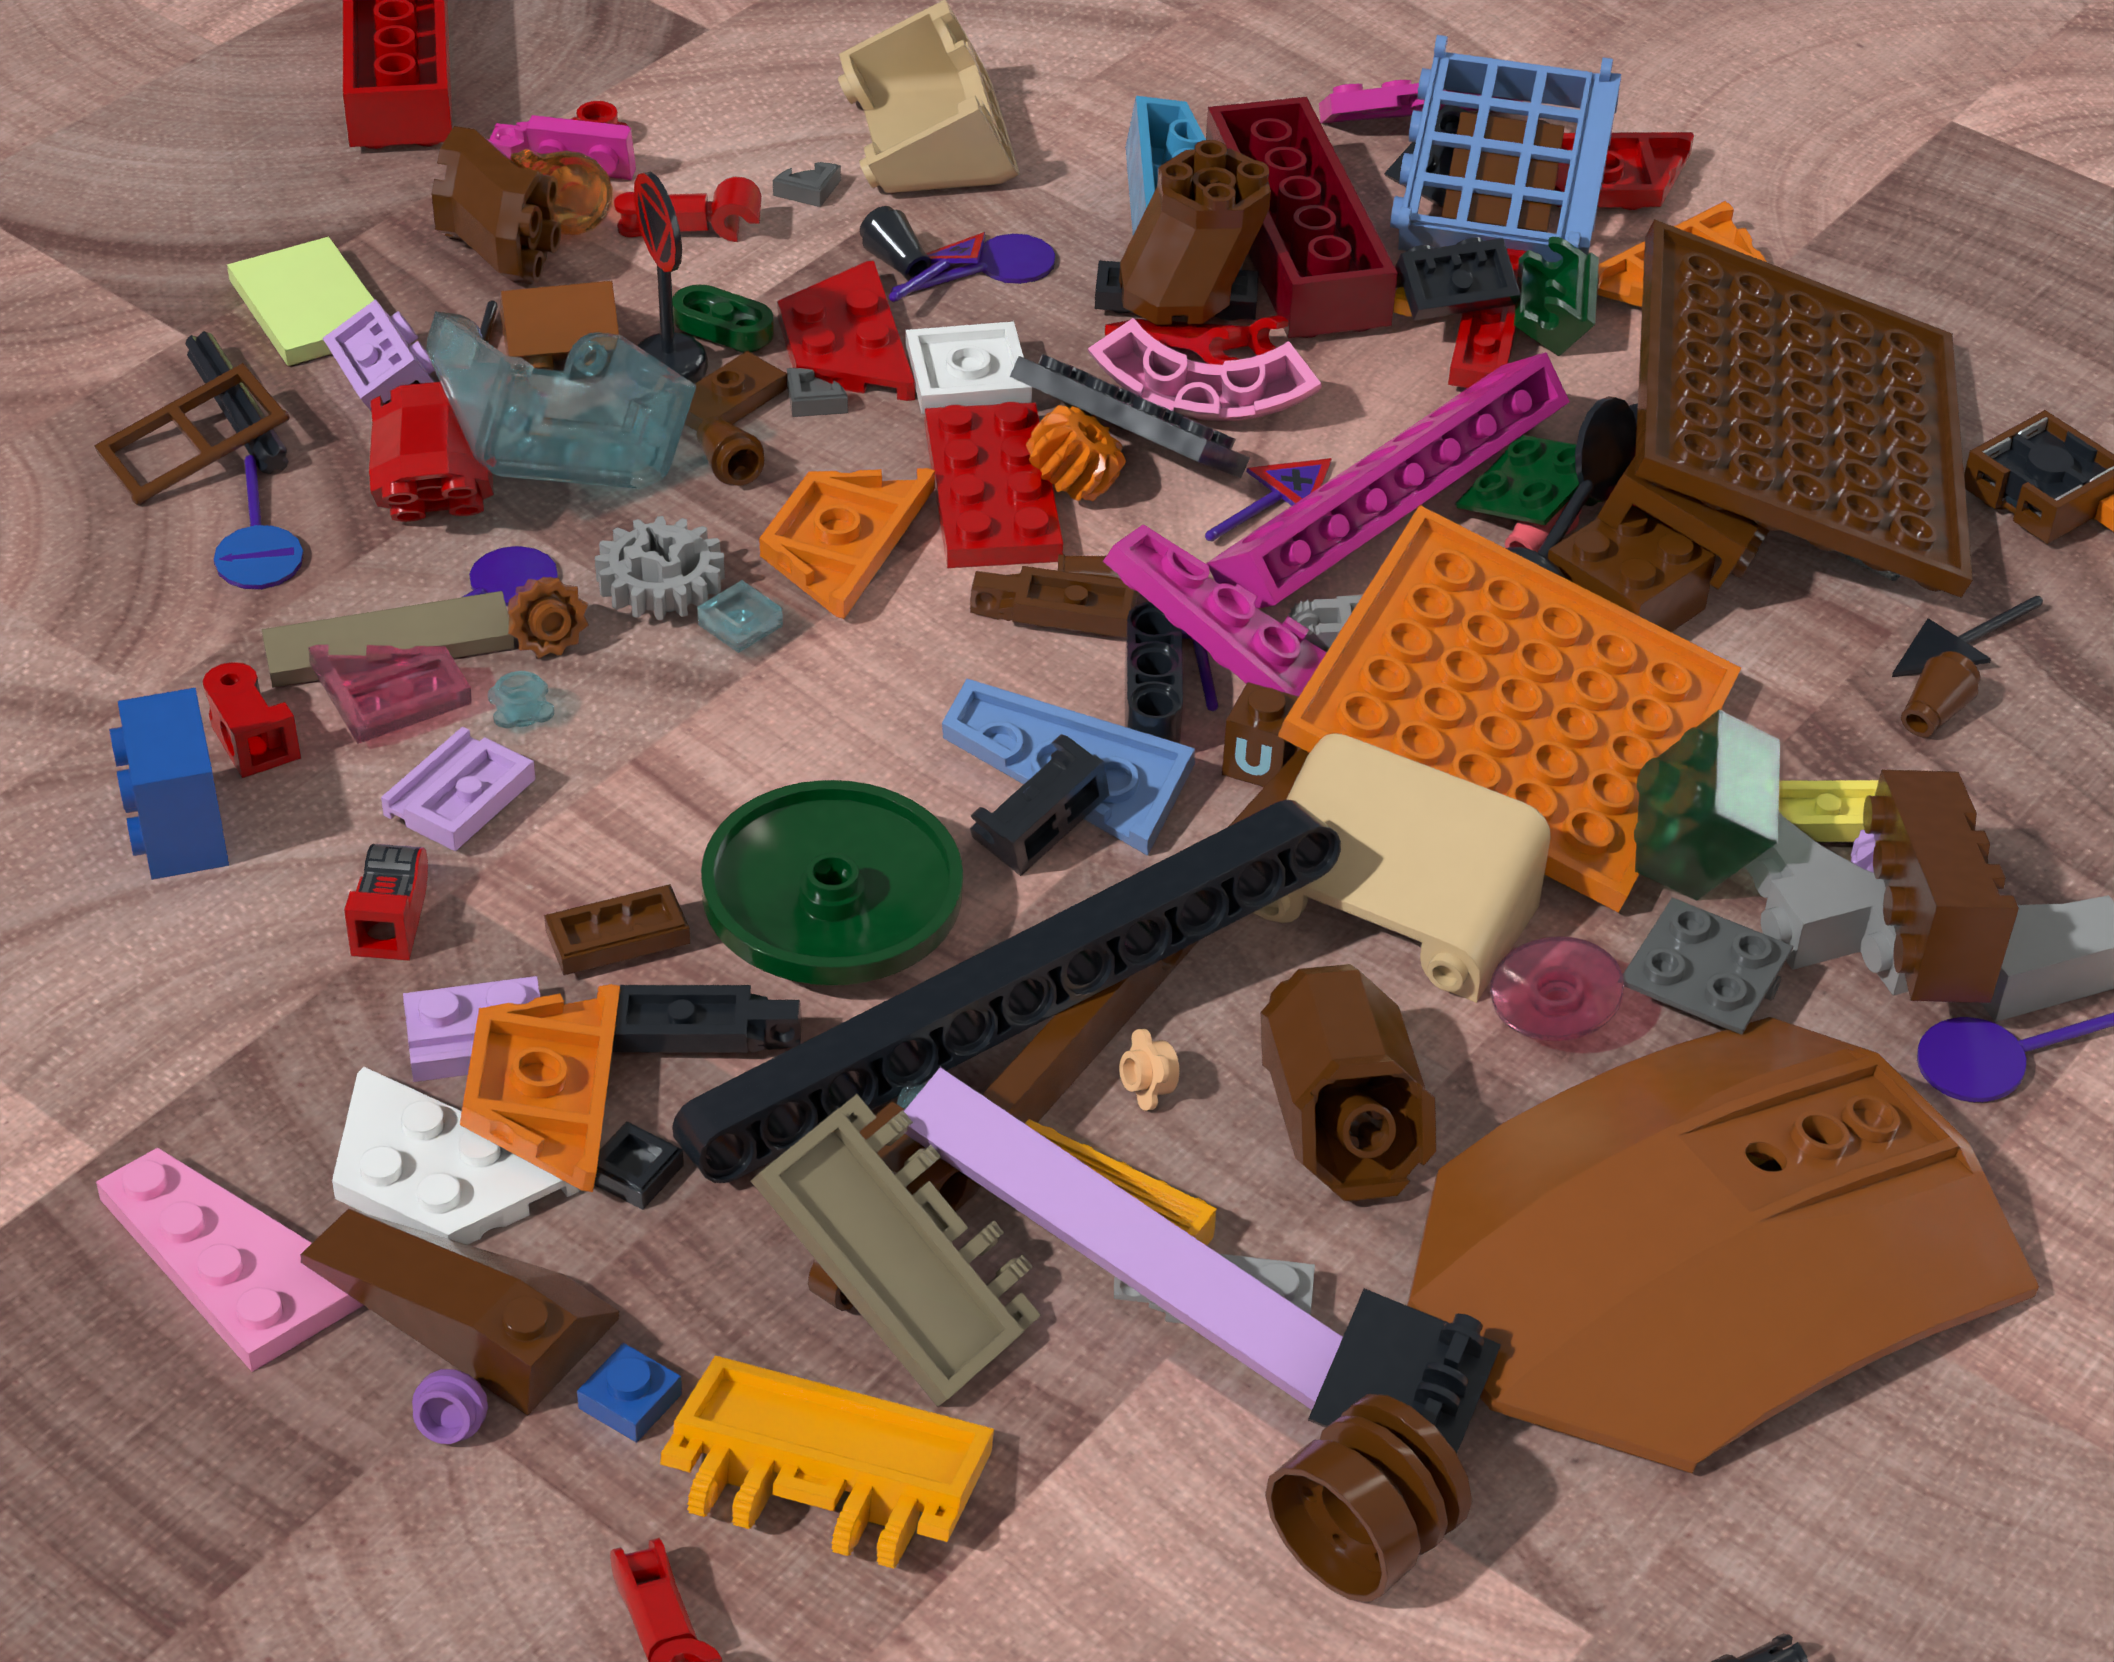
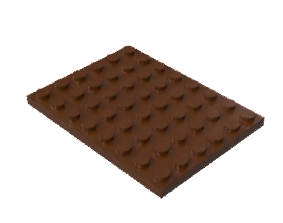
M1654 219L1645 236L1635 476L1646 479L1657 487L1673 489L1697 498L1709 508L1715 510L1726 509L1753 519L1759 526L1772 531L1782 530L1806 539L1818 549L1824 551L1835 550L1854 557L1874 570H1888L1910 578L1930 591L1938 592L1942 590L1962 598L1973 581L1953 333Z

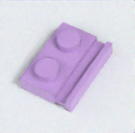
M462 726L381 797L383 815L389 819L396 815L405 820L407 828L453 851H457L535 780L534 761L485 737L478 741L470 737L469 729Z
M537 976L403 993L413 1082L468 1075L479 1008L505 1003L526 1004L531 1002L534 998L540 997Z

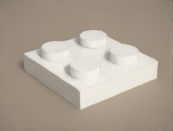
M1014 321L906 330V351L915 381L921 414H925V408H938L948 405L977 406L996 405L1004 402L1031 403L1032 387L1010 377L1018 356L1024 358Z

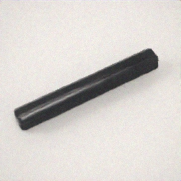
M203 331L199 336L190 335L185 342L189 349L187 356L204 383L234 368L211 333ZM242 382L214 397L236 433L266 417ZM274 429L244 445L249 454L255 457L256 465L263 473L271 474L275 469L284 470L288 465L289 461L285 456L287 449Z

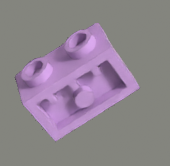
M376 299L322 338L354 390L370 411V400L381 396L383 403L391 400L390 390L400 385H410L415 380H418L420 383L435 382L431 373L438 366L419 341L411 345L412 342L418 339L415 331L399 311L389 316Z

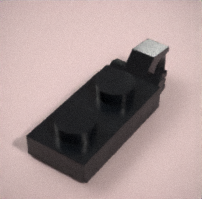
M620 985L612 1048L613 1052L748 1053V1050L750 1052H757L765 1048L768 1050L793 1048L801 1043L800 1000H768L766 996L752 994L751 985Z

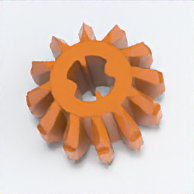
M1058 405L1051 413H1047L1032 431V436L1026 443V447L1031 454L1029 461L1034 467L1040 469L1042 479L1049 480L1054 484L1057 492L1063 490L1072 499L1080 501L1082 498L1094 501L1100 494H1104L1118 478L1120 470L1126 463L1125 457L1121 452L1123 447L1120 441L1110 435V428L1102 426L1097 421L1095 415H1085L1076 406L1068 408Z

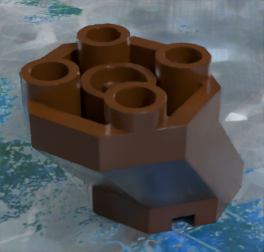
M454 126L442 144L438 155L437 164L447 165L445 180L434 179L431 195L435 230L440 233H446L444 236L449 239L465 241L498 273L509 280L526 284L538 283L542 277L547 253H556L561 239V224L559 221H554L553 208L558 192L557 178L543 175L536 170L520 168L477 130Z
M1202 140L1195 145V149L1185 150L1158 167L1157 188L1120 262L1119 283L1120 289L1122 288L1123 307L1156 325H1171L1172 316L1188 315L1187 324H1203L1230 305L1231 286L1269 211L1271 190L1268 165L1261 161L1253 160L1233 149H1227L1226 145L1220 141Z
M1351 964L1298 969L1289 980L1282 981L1270 994L1269 1003L1260 1012L1262 1066L1271 1074L1294 1156L1344 1202L1398 1196L1409 1184L1410 1180L1406 1177L1418 1163L1424 1166L1437 1151L1435 1097L1425 1088L1400 1008L1360 970Z

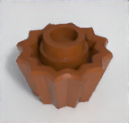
M542 577L539 580L528 579L524 586L516 587V595L509 599L508 634L518 639L519 650H532L538 659L548 653L561 656L567 646L579 644V633L589 626L584 616L589 603L579 598L578 586L563 584L559 578Z

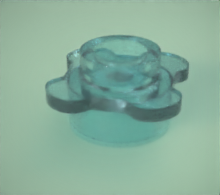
M515 671L502 676L495 686L489 689L487 694L488 701L494 704L497 710L493 715L494 723L502 728L530 726L535 722L543 723L549 721L555 712L554 705L547 702L545 697L548 693L547 683L538 675L528 671Z

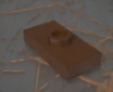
M746 351L669 400L670 416L696 431L702 421L712 416L721 417L725 421L734 424L787 389V373Z
M671 884L544 915L546 933L563 975L691 944L690 927Z

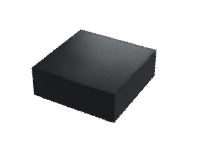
M626 1121L599 1150L594 1185L644 1210L684 1166L683 1149Z

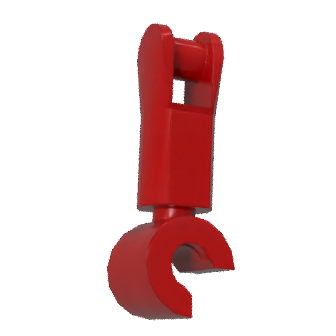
M731 177L718 184L714 191L713 201H708L707 193L669 195L675 209L680 232L708 231L709 222H711L713 230L720 237L728 241L738 242L739 216L749 224H760L762 195L759 187L752 180L745 177ZM625 192L618 195L614 200L615 210L621 214V219L617 223L618 233L630 238L642 236L636 216L634 192Z
M660 1538L652 1539L649 1541L648 1549L625 1554L621 1547L612 1549L610 1559L615 1584L631 1615L648 1662H722L721 1655L714 1647L697 1639L678 1591L662 1540ZM656 1579V1580H654V1581H650V1582H647V1583H643V1584L637 1585V1583H640V1582H644V1581Z

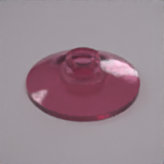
M1546 937L1527 942L1515 948L1500 961L1491 979V1000L1499 1018L1514 1031L1538 1040L1566 1041L1580 1038L1599 1030L1615 1016L1624 997V979L1616 960L1598 945L1574 937Z

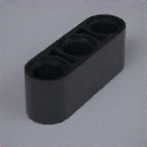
M1144 602L1132 608L1127 617L1125 727L1180 744L1183 709L1182 630L1172 625L1167 620L1165 614L1151 602Z

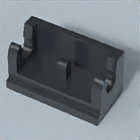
M1060 734L1052 742V745L1057 750L1050 755L1051 760L993 813L983 807H979L971 814V818L976 822L970 827L972 837L1020 876L1110 795L1104 761L1097 755L1090 754L1074 740L1063 734Z

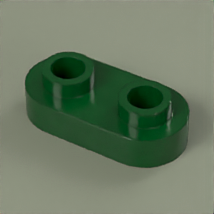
M701 284L684 287L673 295L674 324L677 328L692 336L701 337L743 353L759 350L769 344L774 337L773 312L763 303L710 285Z

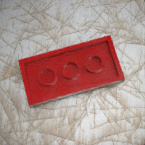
M1004 402L996 405L977 406L948 405L938 408H925V432L931 469L935 470V495L947 568L1058 562V555L1063 554V539L1052 483L1049 480L1042 479L1040 469L1031 464L1029 461L1031 454L1026 447V443L1032 436V431L1040 423L1036 402Z

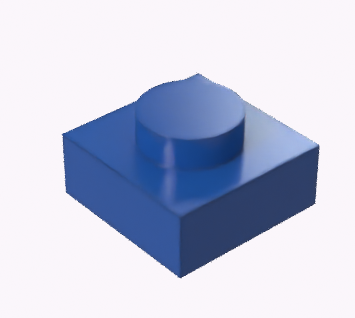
M622 1343L577 1390L578 1407L583 1412L637 1443L682 1395V1381L679 1374L627 1344Z

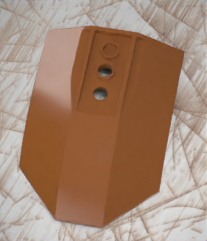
M1767 1017L1750 1022L1743 1034L1727 1029L1679 1043L1617 1066L1562 1091L1502 1123L1439 1168L1434 1181L1407 1306L1448 1323H1452L1455 1315L1458 1313L1469 1315L1483 1324L1480 1336L1501 1344L1480 1396L1491 1411L1693 1474L1699 1462L1762 1422L1821 1388L1933 1334L2035 1297L2039 1285L1970 1143L1879 1053L1772 1017ZM1749 1153L1762 1160L1775 1159L1780 1164L1782 1170L1776 1172L1762 1170L1752 1164L1746 1154Z

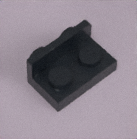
M1472 237L1462 240L1456 245L1433 248L1430 245H1419L1401 253L1395 265V269L1398 272L1396 288L1404 287L1413 321L1513 306L1521 295L1503 238L1484 241L1482 238Z

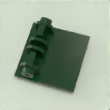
M1520 436L1509 445L1508 449L1483 475L1479 476L1474 484L1456 501V508L1546 525L1571 499L1579 486L1575 471L1576 444L1533 436ZM1588 498L1584 505L1594 506L1598 502L1603 501Z

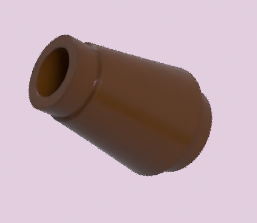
M712 416L701 422L697 429V440L706 455L715 477L729 485L742 486L753 482L761 474L764 467V449L760 440L721 417Z
M1953 651L1943 652L1939 656L1927 660L1905 710L1901 714V721L1904 727L1918 737H1929L1935 730L1973 701L1978 695V684L1981 678L1976 665L1966 656Z

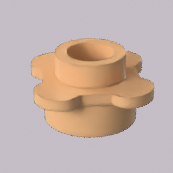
M1137 1029L1132 1033L1130 1051H1126L1121 1057L1119 1071L1124 1087L1128 1091L1136 1093L1140 1108L1147 1111L1157 1107V1095L1170 1094L1177 1087L1179 1081V1062L1175 1050L1167 1041H1152L1151 1034L1147 1029Z

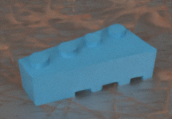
M1136 96L1125 146L1133 235L1157 188L1158 167L1185 150L1195 149V145L1198 142L1206 140L1188 103L1185 101Z

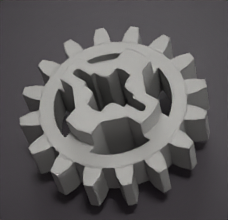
M657 516L655 522L644 524L641 520L636 519L633 520L634 530L628 532L624 529L615 528L613 530V541H601L599 544L600 555L595 556L596 582H599L600 595L602 597L612 596V607L616 610L631 605L633 617L639 618L646 610L654 611L657 620H663L666 612L676 611L677 614L684 617L688 615L687 605L692 603L705 608L708 606V594L719 595L721 592V580L725 579L724 553H721L720 541L718 538L708 539L707 528L704 526L695 528L692 531L688 530L687 519L681 518L674 526L666 525L663 516Z

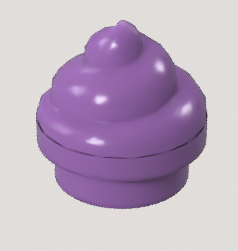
M440 1369L430 1373L418 1385L412 1400L413 1419L418 1430L429 1440L440 1444H452L473 1436L483 1424L488 1411L487 1396L480 1383L471 1375L456 1369Z

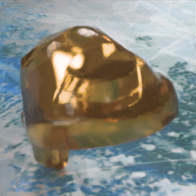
M525 149L511 154V160L520 168L536 170L543 175L557 178L558 192L553 208L554 221H559L561 224V234L580 235L593 231L605 221L613 206L614 190L608 173L595 159L583 153L571 151L541 154Z

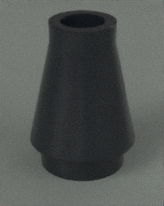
M881 206L871 211L864 218L859 231L863 247L900 272L907 281L931 266L930 257L924 252L906 215L902 211L894 210L890 206Z

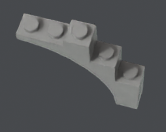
M1755 785L1732 791L1727 819L1724 820L1722 825L1723 840L1728 851L1739 858L1753 877L1759 894L1767 898L1765 910L1761 914L1763 934L1793 945V950L1786 960L1791 969L1794 970L1861 952L1868 969L1873 973H1877L1893 996L1909 992L1905 973H1897L1894 967L1893 950L1896 933L1894 926H1887L1884 921L1883 899L1886 889L1884 879H1876L1873 872L1855 865L1818 844L1783 817ZM2108 895L2064 904L2018 905L2019 910L1991 1003L1981 1004L1992 1019L1997 1022L2114 989V901Z

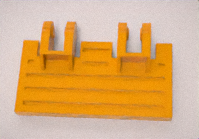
M715 1355L674 1420L673 1434L661 1452L660 1465L690 1473L701 1454H707L690 1487L687 1503L688 1513L707 1517L711 1507L713 1508L726 1484L735 1485L741 1488L734 1498L732 1523L735 1526L752 1529V1526L755 1525V1521L759 1518L771 1495L834 1511L844 1491L850 1492L834 1527L831 1542L832 1552L851 1556L868 1522L883 1525L885 1528L881 1531L877 1543L878 1565L894 1569L899 1564V1560L902 1558L916 1527L917 1534L948 1542L992 1452L994 1429Z

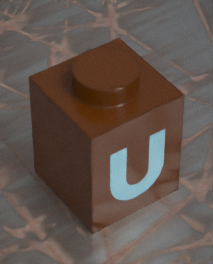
M1247 682L1226 719L1222 775L1261 787H1265L1295 754V745L1278 737V734L1286 716L1299 696Z

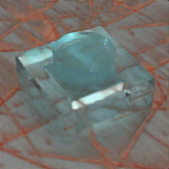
M743 580L697 606L698 625L737 653H740L783 626L782 607Z

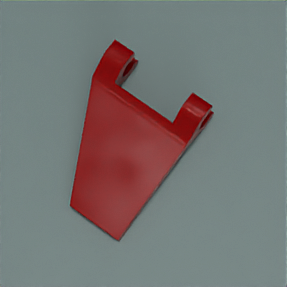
M1278 315L1261 318L1250 326L1204 323L1187 324V322L1172 321L1171 325H1156L1147 319H1135L1148 334L1163 345L1190 349L1200 355L1207 364L1223 365L1225 361L1239 360V358L1225 355L1223 352L1225 350L1249 346L1258 356L1278 348L1270 342L1269 332L1271 329L1288 327V320ZM1129 320L1105 324V336Z

